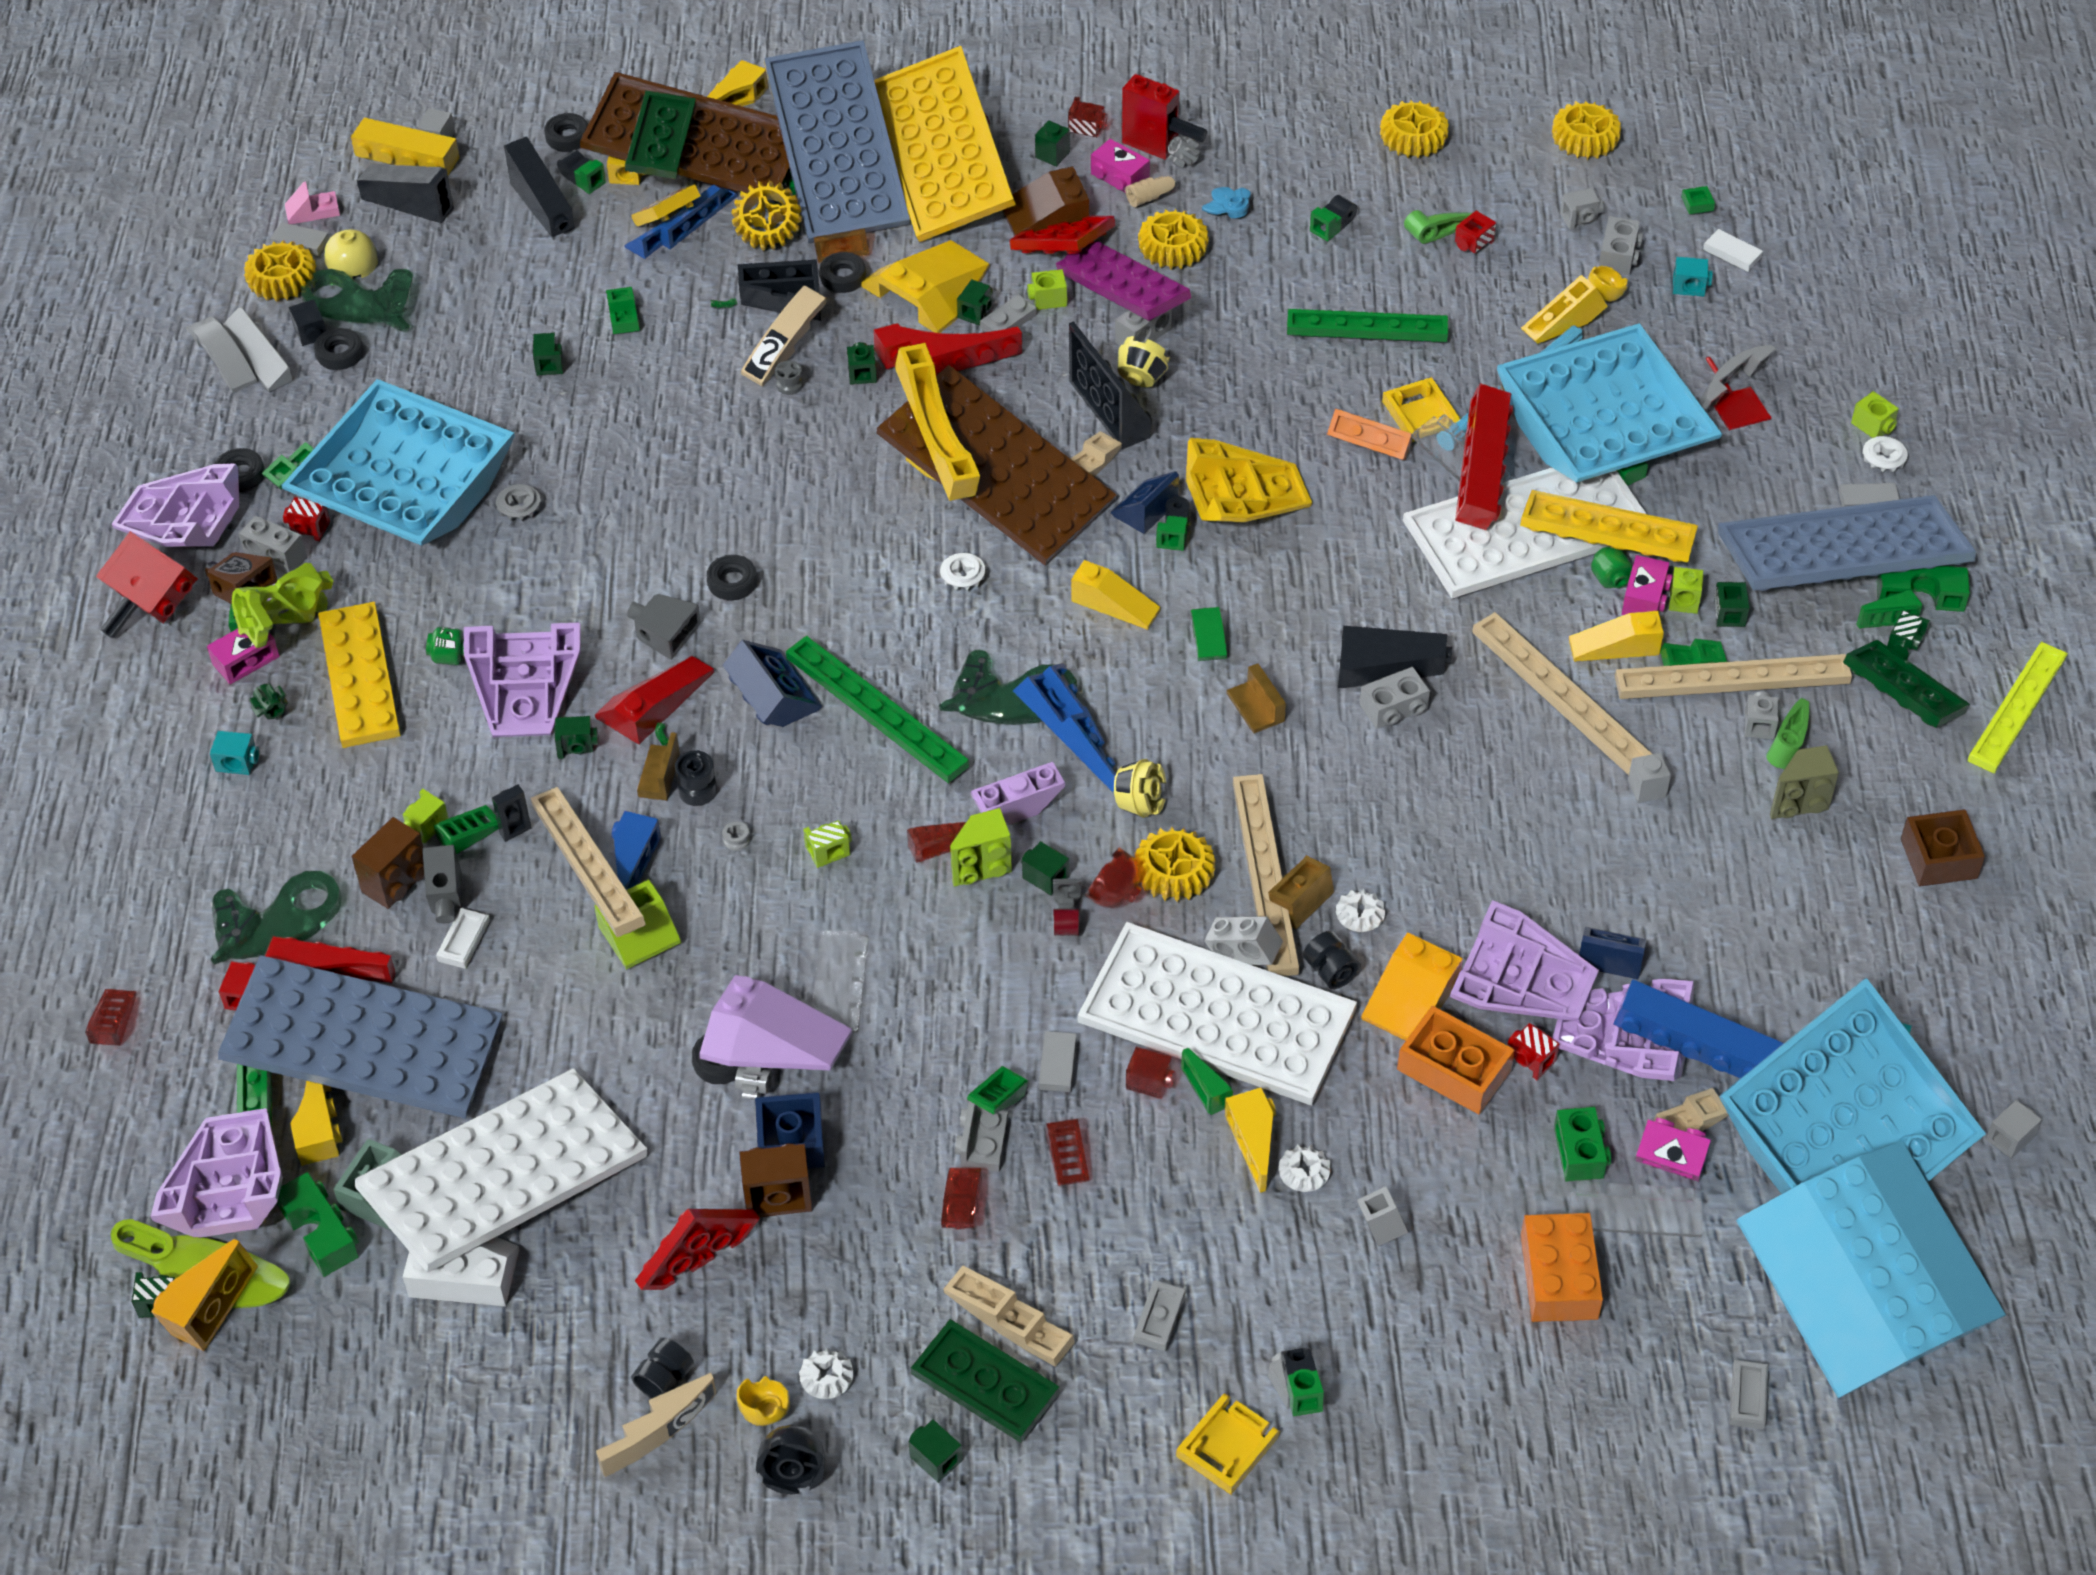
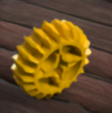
M1412 100L1409 103L1401 101L1399 106L1392 105L1391 109L1386 110L1384 116H1382L1380 135L1384 145L1389 146L1390 151H1397L1398 156L1406 154L1407 158L1410 155L1417 158L1420 155L1428 157L1430 153L1437 154L1438 149L1443 148L1448 138L1449 124L1445 113L1440 112L1439 107H1432L1431 103L1423 104L1421 100L1418 103Z
M1586 100L1582 104L1575 101L1573 106L1566 104L1565 108L1559 109V112L1555 115L1552 125V137L1554 138V144L1559 145L1561 151L1566 150L1567 155L1575 154L1577 158L1585 156L1587 160L1590 156L1598 159L1600 154L1607 156L1608 151H1613L1614 147L1618 144L1621 122L1618 120V115L1613 114V109L1606 110L1605 105L1598 106L1596 101L1593 104L1587 103Z
M769 180L767 186L763 187L762 182L759 181L758 188L756 189L749 185V193L741 191L740 196L742 200H735L734 204L737 208L732 209V215L735 217L732 219L734 227H737L735 229L736 234L742 236V241L745 244L750 242L751 247L754 249L760 244V248L765 251L767 245H770L775 250V244L779 242L785 247L784 239L793 240L792 232H799L797 223L802 221V217L799 214L802 209L797 204V197L795 195L791 196L792 192L789 188L783 190V185L780 182L774 187L773 182ZM768 200L778 201L782 203L783 206H780L779 204H770ZM759 203L755 209L751 210L754 205ZM765 208H767V211L769 213L768 224L765 219ZM783 221V223L775 229V226L779 222ZM750 226L763 227L766 231H757Z
M1165 209L1162 214L1155 212L1154 217L1148 216L1147 221L1142 222L1140 233H1138L1140 252L1144 255V259H1149L1151 265L1158 263L1160 268L1169 266L1170 270L1177 266L1182 269L1183 265L1191 267L1193 262H1199L1200 258L1205 256L1209 242L1207 226L1203 224L1202 219H1197L1196 214L1188 215L1186 210L1178 212L1175 209L1174 212H1169Z
M285 240L281 243L273 241L271 245L263 244L262 249H254V254L248 255V261L245 262L244 276L251 292H255L257 297H264L266 301L274 298L276 302L280 298H285L288 301V297L294 296L298 298L299 292L306 293L307 287L313 286V280L316 279V264L309 249H305L303 244L296 245L294 241L287 244Z
M1171 826L1167 832L1160 828L1157 835L1149 832L1147 840H1141L1139 848L1135 852L1134 870L1138 883H1142L1144 891L1151 890L1153 898L1161 894L1164 901L1168 897H1174L1175 901L1178 902L1182 896L1190 900L1192 893L1200 896L1202 888H1208L1210 880L1214 877L1216 860L1211 845H1207L1205 837L1198 838L1196 830L1188 834L1185 827L1181 831H1175L1173 826Z

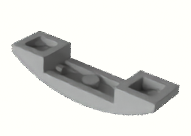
M210 316L187 326V331L198 346L202 345L218 367L222 379L232 393L257 383V379L240 349L215 318Z
M1773 345L1758 346L1745 350L1729 359L1717 371L1700 399L1699 404L1707 413L1718 404L1727 390V387L1724 386L1725 383L1740 371L1745 372L1751 377L1766 365L1776 348Z

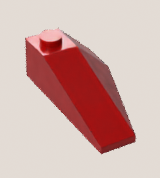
M691 656L613 696L594 714L595 718L640 745L655 730L657 723L665 721L715 673L714 668Z

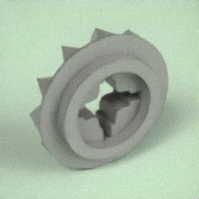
M523 484L512 485L499 493L496 499V506L501 516H507L510 521L518 517L522 521L524 516L532 517L534 511H539L541 498L538 491L531 486ZM514 501H515V502H518V503H520V504H521V503H524V505H523V506H520V505H518V504L514 505Z

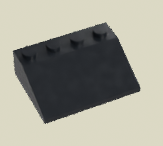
M1075 322L1069 323V382L1112 438L1122 443L1121 449L1150 439V430L1153 422L1149 412L1142 409L1135 394H1131L1128 391L1123 379L1120 376L1117 377L1112 370L1110 362L1103 359Z

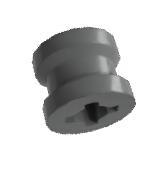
M790 360L780 362L776 366V387L779 392L793 395L802 389L803 379L801 377L802 368L800 364Z

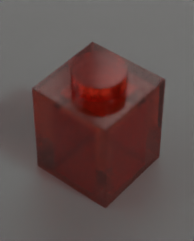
M1135 1047L1126 1069L1125 1089L1162 1099L1165 1089L1172 1088L1176 1071L1172 1070V1057Z

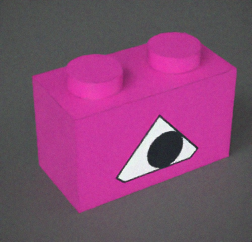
M1109 139L1091 154V174L1126 193V186L1150 177V160Z
M1639 555L1635 556L1621 615L1650 611L1664 612L1667 595L1663 594V590L1669 591L1673 576L1667 574L1670 562Z
M238 629L207 645L212 665L230 685L280 657L275 639L269 632L267 644L261 648H256L246 634L240 635Z
M1656 1118L1655 1121L1648 1120L1636 1154V1161L1699 1182L1711 1140L1705 1138L1706 1134L1702 1131L1687 1128L1685 1132L1674 1128L1675 1124L1662 1118Z

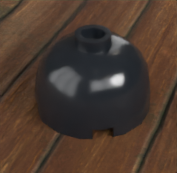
M780 1426L771 1431L761 1442L757 1455L756 1472L757 1475L759 1473L763 1477L762 1483L767 1488L778 1493L793 1495L799 1494L798 1488H806L810 1486L809 1490L815 1488L823 1479L825 1452L822 1443L812 1431L802 1426Z

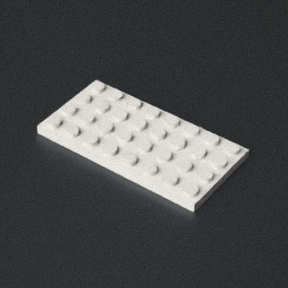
M1549 468L1500 483L1504 485L1501 498L1498 501V505H1501L1500 515L1497 521L1492 520L1487 531L1455 521L1458 497L1406 512L1403 515V522L1450 597L1456 598L1595 554L1604 547H1612L1600 543H1587L1582 539L1573 537H1559L1554 533L1545 531L1536 532L1520 526L1521 517L1531 490L1644 514L1646 512L1617 470L1576 483L1554 468Z
M1126 922L1078 1014V1023L1179 1059L1182 1058L1183 1049L1189 1048L1213 1071L1312 1106L1356 1011L1357 1002Z
M573 1068L355 1178V1188L428 1273L647 1157V1148Z

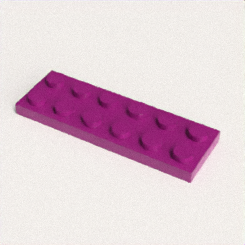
M1098 241L1088 244L1079 253L1068 254L1064 259L1056 263L1057 270L1063 269L1064 276L1148 321L1191 299L1189 288Z

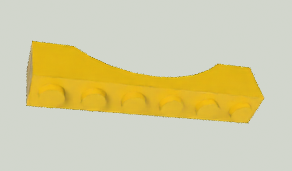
M740 60L734 68L730 69L725 78L716 84L707 97L739 106L753 104L768 89L765 68Z
M922 343L899 348L895 370L949 501L975 496L980 474L971 453L962 446L950 425L940 396L934 363L926 344Z
M306 1081L300 1107L290 1122L295 1149L301 1166L338 1157L337 1144L343 1142L339 1125H333L332 1118L337 1117L333 1098L327 1099L326 1092L332 1091L331 1086Z

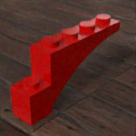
M899 323L873 330L874 351L886 369L895 367L899 348L922 343L926 344L934 363L936 376L948 365L956 371H961L1022 354V332L1018 326L998 331L969 334L927 332L900 326Z
M273 936L265 954L266 957L366 981L392 983L396 974L391 955H386L383 952H367L352 947L342 948L330 946L322 942H305L292 937L281 938ZM231 961L218 991L224 1009L236 1011L256 966L255 964Z

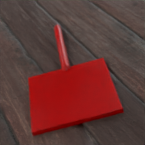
M1707 357V363L1716 374L1719 369L1711 357ZM1728 383L1724 384L1727 387V393L1723 394L1714 408L1729 431L1771 420V416L1751 386L1732 391Z

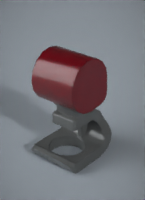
M1053 879V897L1059 906L1058 909H1053L1054 936H1079V909H1075V905L1081 897V879ZM1060 885H1073V886H1071V887H1064V886H1060Z

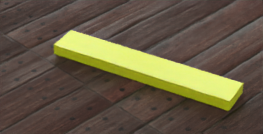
M2039 643L1969 754L1968 762L1994 774L1996 773L2065 662L2068 653L2046 643Z

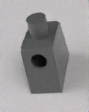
M661 594L654 595L646 606L633 602L627 612V616L635 620L637 638L671 660L701 624L699 606L697 604Z
M454 845L423 848L425 892L431 912L435 914L438 923H450L454 921V912L462 908V871Z

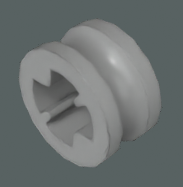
M739 821L731 822L723 828V842L728 849L740 851L749 845V828L745 823ZM735 833H740V834H741V836L738 835V838H732V837H731V835L734 837V836H735V835H734Z

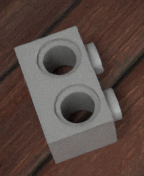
M1608 217L1599 266L1611 267L1619 274L1630 275L1631 265L1637 266L1640 251L1635 249V247H1641L1643 232H1638L1640 221Z
M1172 309L1150 321L1128 310L1115 319V343L1121 346L1127 337L1135 336V341L1145 343L1147 339L1153 342L1171 330Z
M254 516L238 534L244 553L272 558L274 568L285 574L298 568L307 558L301 534L258 516Z
M1411 667L1361 686L1360 706L1375 728L1379 729L1428 710L1430 690L1415 669Z
M1216 917L1204 940L1212 952L1250 965H1272L1283 943L1268 917Z

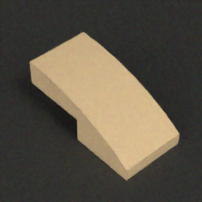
M1100 431L1084 441L1083 450L1070 459L1094 477L1114 458L1121 449L1122 443Z
M1710 1088L1687 1096L1683 1105L1657 1113L1654 1121L1656 1118L1671 1121L1675 1124L1674 1128L1685 1132L1687 1128L1704 1131L1726 1118L1728 1113L1715 1090Z

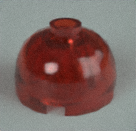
M1121 847L1113 853L1112 856L1114 858L1112 861L1104 865L1089 887V892L1085 894V897L1103 908H1118L1127 900L1133 903L1142 891V888L1138 886L1142 877L1141 867L1137 860Z

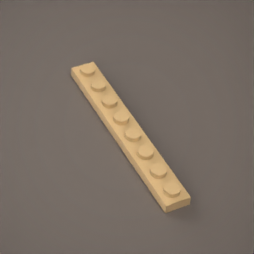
M1496 612L1473 625V634L1628 775L1632 758L1652 754Z
M1846 654L1616 669L1615 681L1619 698L1629 699L1850 684L1852 674L1850 667L1843 663Z
M1263 774L1233 777V789L1257 917H1268L1283 941L1272 965H1266V970L1281 976L1299 975V964L1289 912L1287 909L1271 902L1268 892L1282 879Z
M553 788L530 798L534 810L616 937L631 933L645 926L643 915L559 788Z

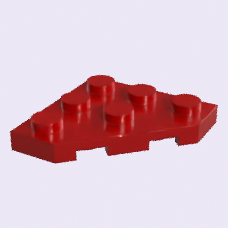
M1091 215L1083 217L1082 221L1070 224L1065 221L1048 225L1047 229H1041L1036 232L1032 229L1022 231L1009 240L1011 250H1021L1022 253L1044 250L1046 254L1058 251L1076 254L1081 252L1082 248L1094 242L1098 237L1106 235L1107 231L1116 226L1114 216Z
M688 1208L679 1216L677 1224L669 1235L662 1239L660 1247L652 1258L643 1265V1270L635 1279V1282L641 1290H664L675 1283L673 1277L683 1273L688 1268L691 1272H694L714 1260V1252L723 1249L727 1245L732 1249L742 1243L759 1221V1216L753 1209Z

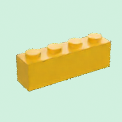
M365 117L351 135L355 156L391 165L443 167L447 169V174L449 175L460 158L456 138Z

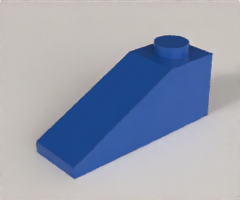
M624 811L620 821L614 823L611 836L614 839L617 877L624 888L628 890L639 884L659 843L661 834L658 819Z

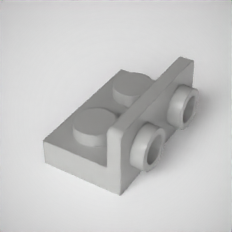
M970 1101L967 1109L962 1108L960 1127H963L964 1131L963 1136L957 1135L955 1154L960 1155L961 1168L999 1172L1008 1122V1111L1002 1110L993 1115L982 1108L976 1107Z

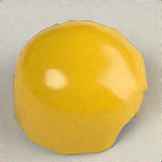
M1595 266L1588 276V281L1598 289L1605 302L1616 301L1628 288V279L1622 278L1611 267Z
M764 1376L759 1382H751L747 1378L737 1388V1404L746 1421L755 1426H766L774 1424L786 1416L790 1409V1395L781 1382L770 1380L767 1376Z

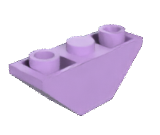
M1050 762L972 790L971 796L981 813L1000 808L1007 824H1014L1038 815L1065 787V782L1054 763Z

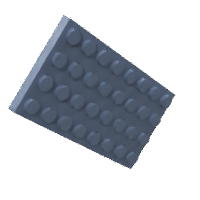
M864 40L764 58V66L798 203L802 209L801 215L808 243L910 224Z
M1935 495L1718 523V534L1752 589L1760 591L1784 586L1795 587L1806 583H1823L1836 579L1849 580L1853 577L1866 575L1878 576L1889 572H1906L1919 568L1931 569L1936 566L1949 564L1961 565L1964 562L1975 561L1976 556L1973 546Z
M260 955L219 1048L218 1060L466 1119L500 1028L502 1013Z

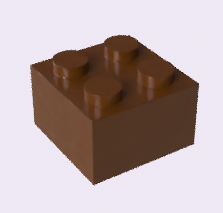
M1966 809L1907 817L1900 839L1919 887L1978 879L1985 856Z
M392 817L351 856L363 894L389 909L395 902L400 901L417 881H421L425 877L424 847L419 832Z
M784 1144L781 1147L765 1149L756 1147L748 1151H739L746 1209H753L759 1218L812 1211L805 1144Z

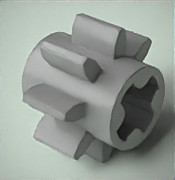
M1183 136V138L1175 137L1168 146V152L1171 154L1168 158L1181 168L1185 164L1192 165L1199 157V149L1197 148L1199 143L1186 136Z
M738 1067L735 1089L743 1091L742 1098L751 1100L761 1097V1093L768 1094L772 1081V1071L762 1067Z

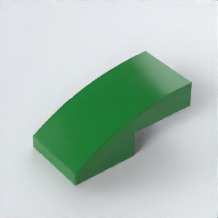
M632 286L606 290L613 335L640 331Z
M305 442L288 459L281 454L262 472L263 476L282 490V484L314 448Z
M1220 608L1191 609L1197 660L1226 659L1227 651Z
M1695 638L1690 646L1664 643L1660 649L1664 666L1727 662L1721 641Z

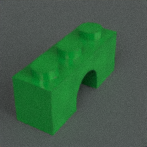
M1936 566L1931 569L1919 568L1906 572H1889L1878 575L1876 579L1877 600L1907 590L1924 592L1934 599L1935 610L1964 612L1970 594L1968 568Z
M306 1172L281 1186L277 1205L293 1231L306 1224L319 1225L313 1232L304 1236L303 1240L308 1254L323 1277L359 1258L355 1248L359 1240L350 1226L344 1228L341 1221L344 1218L335 1203L329 1205L326 1198L329 1196L320 1180L314 1182L309 1173Z

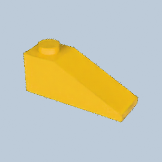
M1580 275L1522 326L1521 329L1533 341L1539 344L1563 334L1573 325L1578 328L1587 325L1608 306L1598 289Z
M1083 560L1071 578V601L1146 630L1150 628L1160 612V606L1108 568Z
M1658 611L1628 613L1569 636V644L1574 662L1656 656L1660 654L1664 632Z
M1261 1087L1225 1099V1118L1260 1193L1266 1191L1272 1123L1273 1117L1276 1116V1109L1272 1099L1266 1098Z

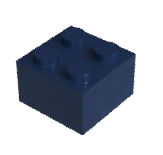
M820 1093L755 1098L757 1147L765 1149L781 1147L784 1144H805L807 1168H824L825 1158Z

